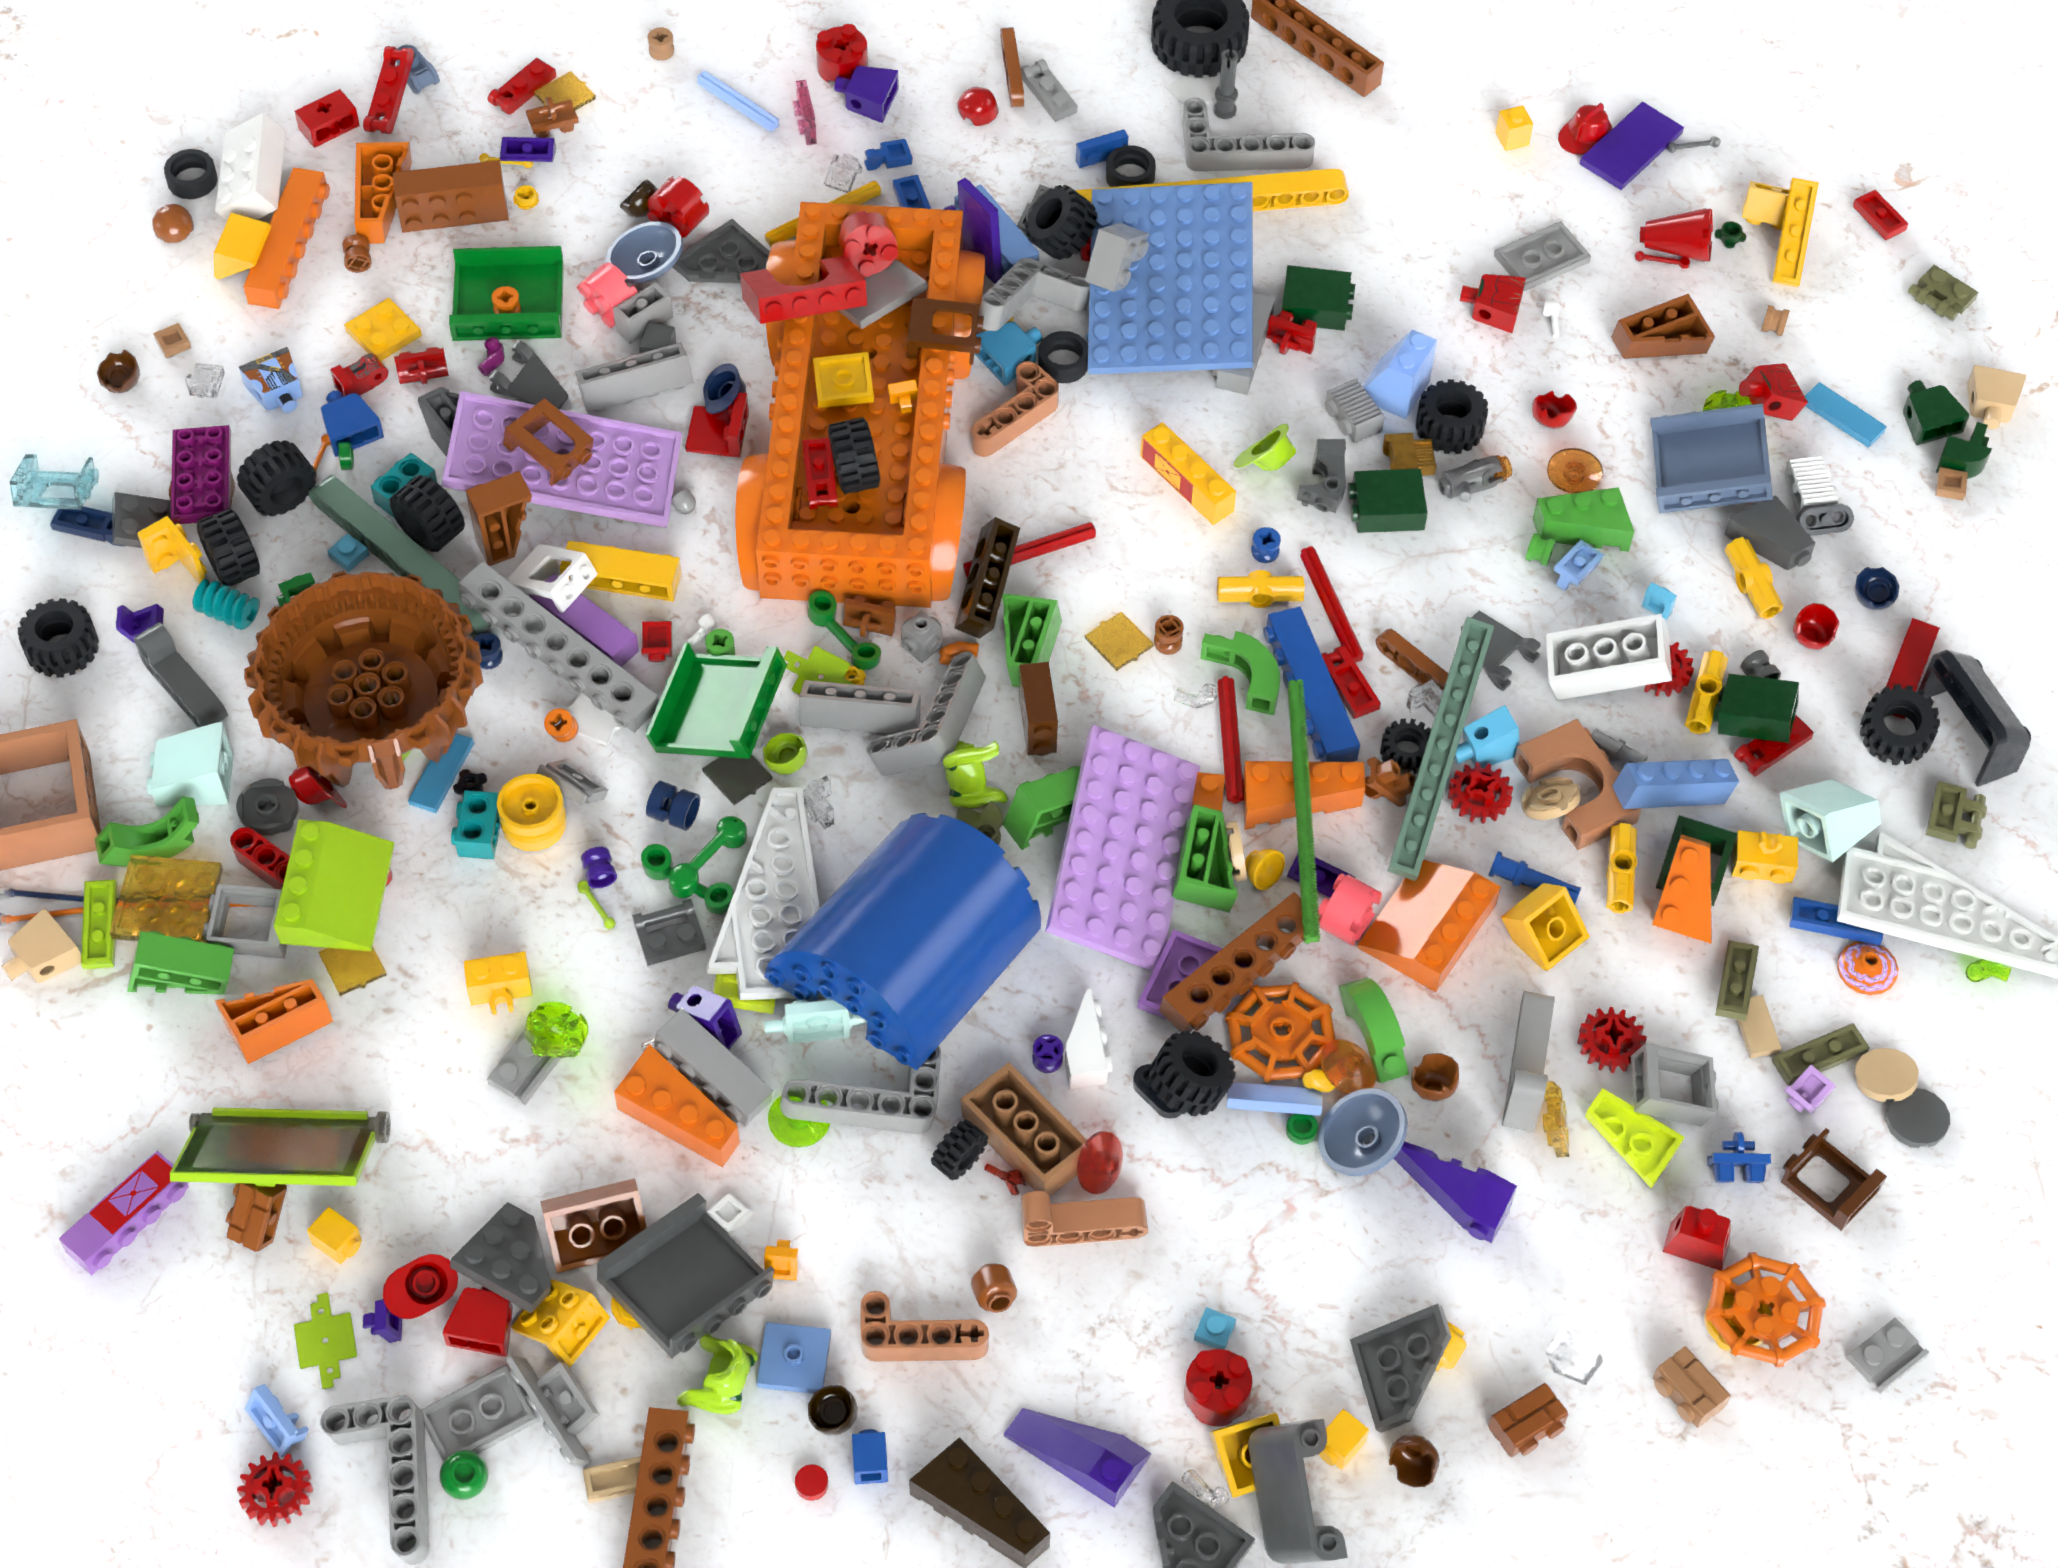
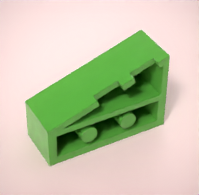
M1619 487L1537 498L1533 522L1537 534L1541 538L1546 540L1552 538L1556 540V543L1576 545V542L1583 540L1588 544H1593V548L1602 549L1603 545L1620 547V551L1629 552L1634 529Z
M1003 593L1007 668L1012 686L1019 687L1020 664L1049 662L1062 619L1057 600Z
M1072 766L1065 771L1056 774L1051 773L1041 779L1032 782L1026 781L1018 786L1002 825L1021 850L1029 847V840L1042 833L1045 837L1053 834L1052 828L1065 820L1069 824L1081 766Z
M1193 805L1186 821L1172 897L1230 913L1238 894L1232 877L1233 866L1229 860L1227 849L1229 844L1223 812Z
M140 931L127 992H137L138 987H156V993H166L167 987L185 988V993L224 995L229 981L234 948L226 947L222 943L215 942L209 944L198 942L190 937L177 938L166 936L158 931Z

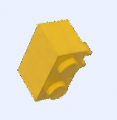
M1750 181L1742 207V218H1746V222L1761 225L1764 222L1772 224V227L1782 230L1789 189Z
M1737 831L1732 848V876L1742 877L1746 880H1770L1774 883L1793 882L1798 869V837L1785 836L1780 833L1768 834L1763 831L1761 833Z
M525 951L463 961L466 987L471 1006L489 1003L491 1013L496 1015V1006L499 1003H506L509 1012H513V999L533 996Z

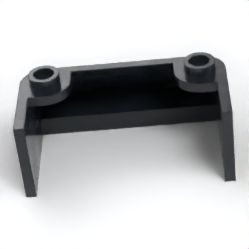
M1949 650L1934 654L1918 691L1921 689L1925 692L1923 696L1925 699L1947 691L1988 748L1989 752L1974 782L1976 786L1980 787L2018 772L2030 746L2031 734L2027 727L2021 724L1984 672L1979 660L1970 655Z

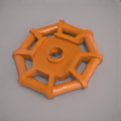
M1294 981L1292 984L1259 987L1255 984L1251 986L1248 994L1231 1012L1226 1013L1224 1020L1228 1024L1231 1045L1229 1054L1233 1060L1240 1061L1264 1079L1263 1082L1266 1083L1274 1080L1303 1078L1306 1072L1318 1069L1329 1055L1338 1049L1339 1043L1335 1040L1331 1015L1333 1009L1330 1004L1322 1003L1301 988L1299 983ZM1288 997L1287 1000H1282V1003L1274 1004V1001L1267 1000V998ZM1295 999L1303 1003L1312 1011L1308 1012L1305 1009H1303L1301 1006L1294 1002ZM1255 1003L1260 1005V1008L1253 1016L1245 1015ZM1320 1020L1322 1035L1314 1034V1029H1312L1313 1021ZM1240 1026L1249 1027L1250 1040L1244 1043L1242 1042ZM1283 1026L1288 1028V1035L1285 1036L1277 1035L1274 1029L1275 1027L1281 1029ZM1311 1045L1320 1047L1307 1061L1303 1055ZM1254 1049L1269 1059L1268 1065H1265L1248 1052ZM1295 1060L1298 1066L1274 1068L1276 1062L1286 1064Z
M1749 1252L1744 1259L1722 1271L1716 1270L1711 1276L1713 1285L1710 1302L1705 1316L1706 1320L1712 1322L1730 1347L1732 1355L1735 1357L1741 1355L1772 1363L1777 1368L1783 1367L1785 1362L1810 1348H1817L1820 1344L1818 1336L1822 1311L1826 1307V1302L1823 1297L1817 1294L1800 1271V1265L1795 1262L1794 1264L1777 1261L1758 1256L1756 1252ZM1760 1269L1784 1275L1785 1277L1782 1281L1773 1276L1762 1277ZM1747 1271L1750 1272L1751 1280L1740 1286L1732 1282L1734 1278ZM1791 1280L1806 1301H1798L1787 1287ZM1725 1291L1733 1296L1731 1309L1722 1308ZM1760 1304L1768 1305L1772 1309V1316L1769 1317L1766 1313L1760 1314L1758 1312ZM1800 1312H1809L1806 1330L1797 1326ZM1726 1320L1733 1321L1742 1334L1740 1339ZM1790 1335L1797 1339V1341L1782 1349L1779 1347L1778 1342ZM1763 1340V1344H1767L1769 1349L1747 1344V1341Z

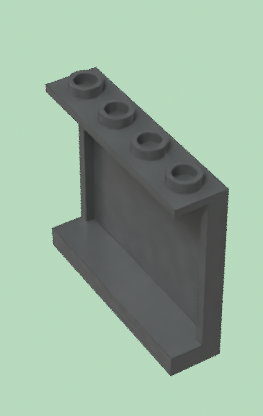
M699 1193L597 1262V1281L671 1358L680 1352L685 1353L689 1351L698 1339L705 1334H712L717 1331L722 1322L732 1315L737 1316L742 1313L747 1304L754 1299L766 1296L772 1289L773 1267L770 1266L763 1271L706 1213L707 1201Z

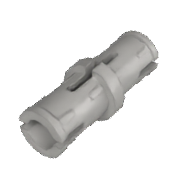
M1595 729L1591 734L1598 748L1604 750L1609 756V760L1613 762L1617 760L1625 765L1626 763L1646 762L1648 759L1647 755H1643L1626 746V742L1622 739L1617 741L1598 729Z

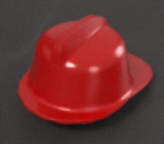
M1599 103L1597 106L1584 105L1575 112L1573 118L1562 127L1558 135V141L1565 151L1572 154H1585L1612 130V125L1608 120L1604 105Z
M309 766L297 767L289 776V783L296 797L301 802L308 805H316L332 799L342 808H347L345 800L333 785Z
M428 1254L409 1262L390 1274L383 1285L382 1296L385 1306L391 1314L402 1319H413L448 1301L458 1286L457 1271L450 1268L451 1261L442 1255Z

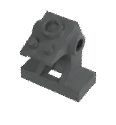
M1317 439L1312 462V474H1322L1325 480L1316 485H1299L1297 500L1302 501L1301 504L1303 506L1310 504L1322 512L1330 511L1336 513L1346 488L1345 439Z

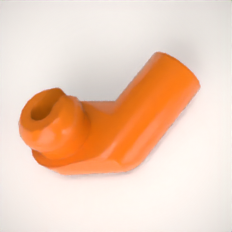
M955 641L945 645L938 652L940 654L939 663L949 665L954 656L967 651L972 652L974 657L977 658L979 643Z

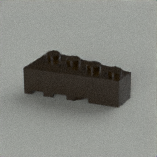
M960 1437L909 1480L911 1496L919 1501L923 1500L932 1506L933 1510L957 1522L962 1526V1529L971 1535H977L986 1541L990 1547L1022 1568H1027L1050 1547V1532Z

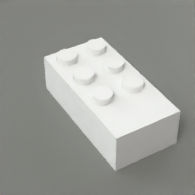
M265 112L224 134L215 212L226 221L230 213L258 220L278 209L286 130Z
M1662 614L1546 634L1548 678L1556 700L1672 681L1669 633Z

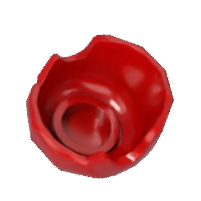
M971 87L964 91L957 101L958 111L962 119L969 118L975 126L989 124L996 119L999 113L993 93L986 88Z
M1550 391L1545 395H1538L1531 404L1535 420L1539 424L1551 429L1564 427L1570 422L1577 410V403L1571 395L1565 394L1562 397H1556L1554 391Z
M1812 603L1805 606L1795 618L1793 633L1801 645L1808 649L1821 650L1829 646L1835 639L1840 623L1832 609L1824 604Z

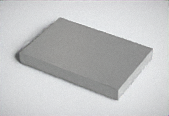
M1562 221L1496 249L1494 257L1510 276L1526 278L1523 291H1527L1589 263L1591 255Z
M895 259L884 271L865 277L867 306L839 310V312L863 329L913 299V297L928 289L927 281Z
M507 1364L421 1409L424 1415V1427L443 1462L449 1455L461 1450H468L479 1454L538 1422L522 1390L511 1377Z

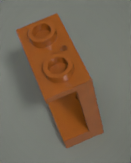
M544 398L505 428L503 446L509 451L514 450L518 446L551 473L549 484L553 486L559 480L567 479L580 464L585 465L591 459L594 439ZM551 421L572 439L575 447L568 454H556L535 438L533 434Z

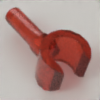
M989 1163L985 1165V1171L1005 1181L1010 1194H1020L1016 1186L1018 1184L1027 1186L1021 1171L1014 1169L1006 1172Z

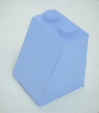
M1412 329L1381 357L1363 385L1364 390L1375 401L1378 408L1407 419L1430 382L1437 344L1436 339Z

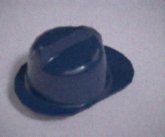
M730 363L722 364L716 367L707 377L703 387L705 408L708 413L717 414L728 409L734 403L739 392L746 393V385L735 365Z

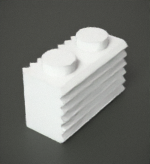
M1822 456L1788 460L1784 474L1797 512L1807 506L1838 502V490L1835 486L1832 487L1830 467L1824 464Z

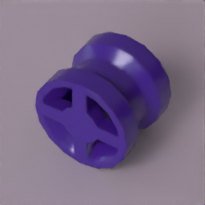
M1051 1034L1042 1035L1034 1041L1032 1061L1037 1070L1043 1073H1053L1062 1066L1064 1053L1062 1041L1057 1036Z

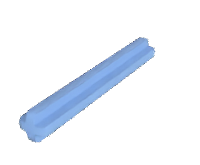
M703 71L697 76V83L768 131L773 132L778 128L779 119L707 71Z

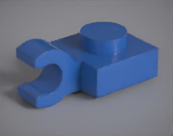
M906 139L882 142L880 143V149L866 150L865 156L867 160H864V164L868 171L875 170L884 163L886 168L889 169L912 165L913 157Z

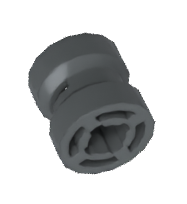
M1757 650L1751 653L1740 665V668L1747 676L1779 679L1781 676V672L1776 665L1770 664L1769 656L1764 650Z

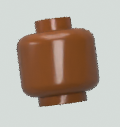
M985 1264L975 1272L971 1279V1287L977 1303L985 1311L1003 1312L1012 1305L1017 1297V1288L1010 1270L1002 1264Z

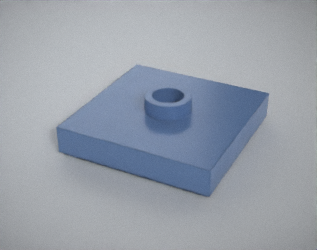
M766 1322L756 1383L757 1388L813 1394L823 1388L831 1329Z

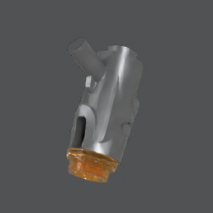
M1492 455L1479 460L1476 459L1463 466L1442 472L1441 479L1438 480V487L1442 495H1446L1450 499L1460 496L1461 501L1468 502L1471 499V494L1493 488L1498 483L1505 482L1507 478L1512 476V466L1505 455L1501 457L1499 455Z

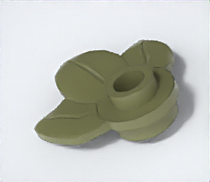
M994 802L988 803L983 808L981 814L965 807L958 808L956 819L976 828L997 845L1000 844L1001 833L999 829L1003 824V814Z

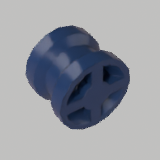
M492 633L477 635L473 640L479 642L482 656L480 667L482 669L498 667L503 660L499 638Z

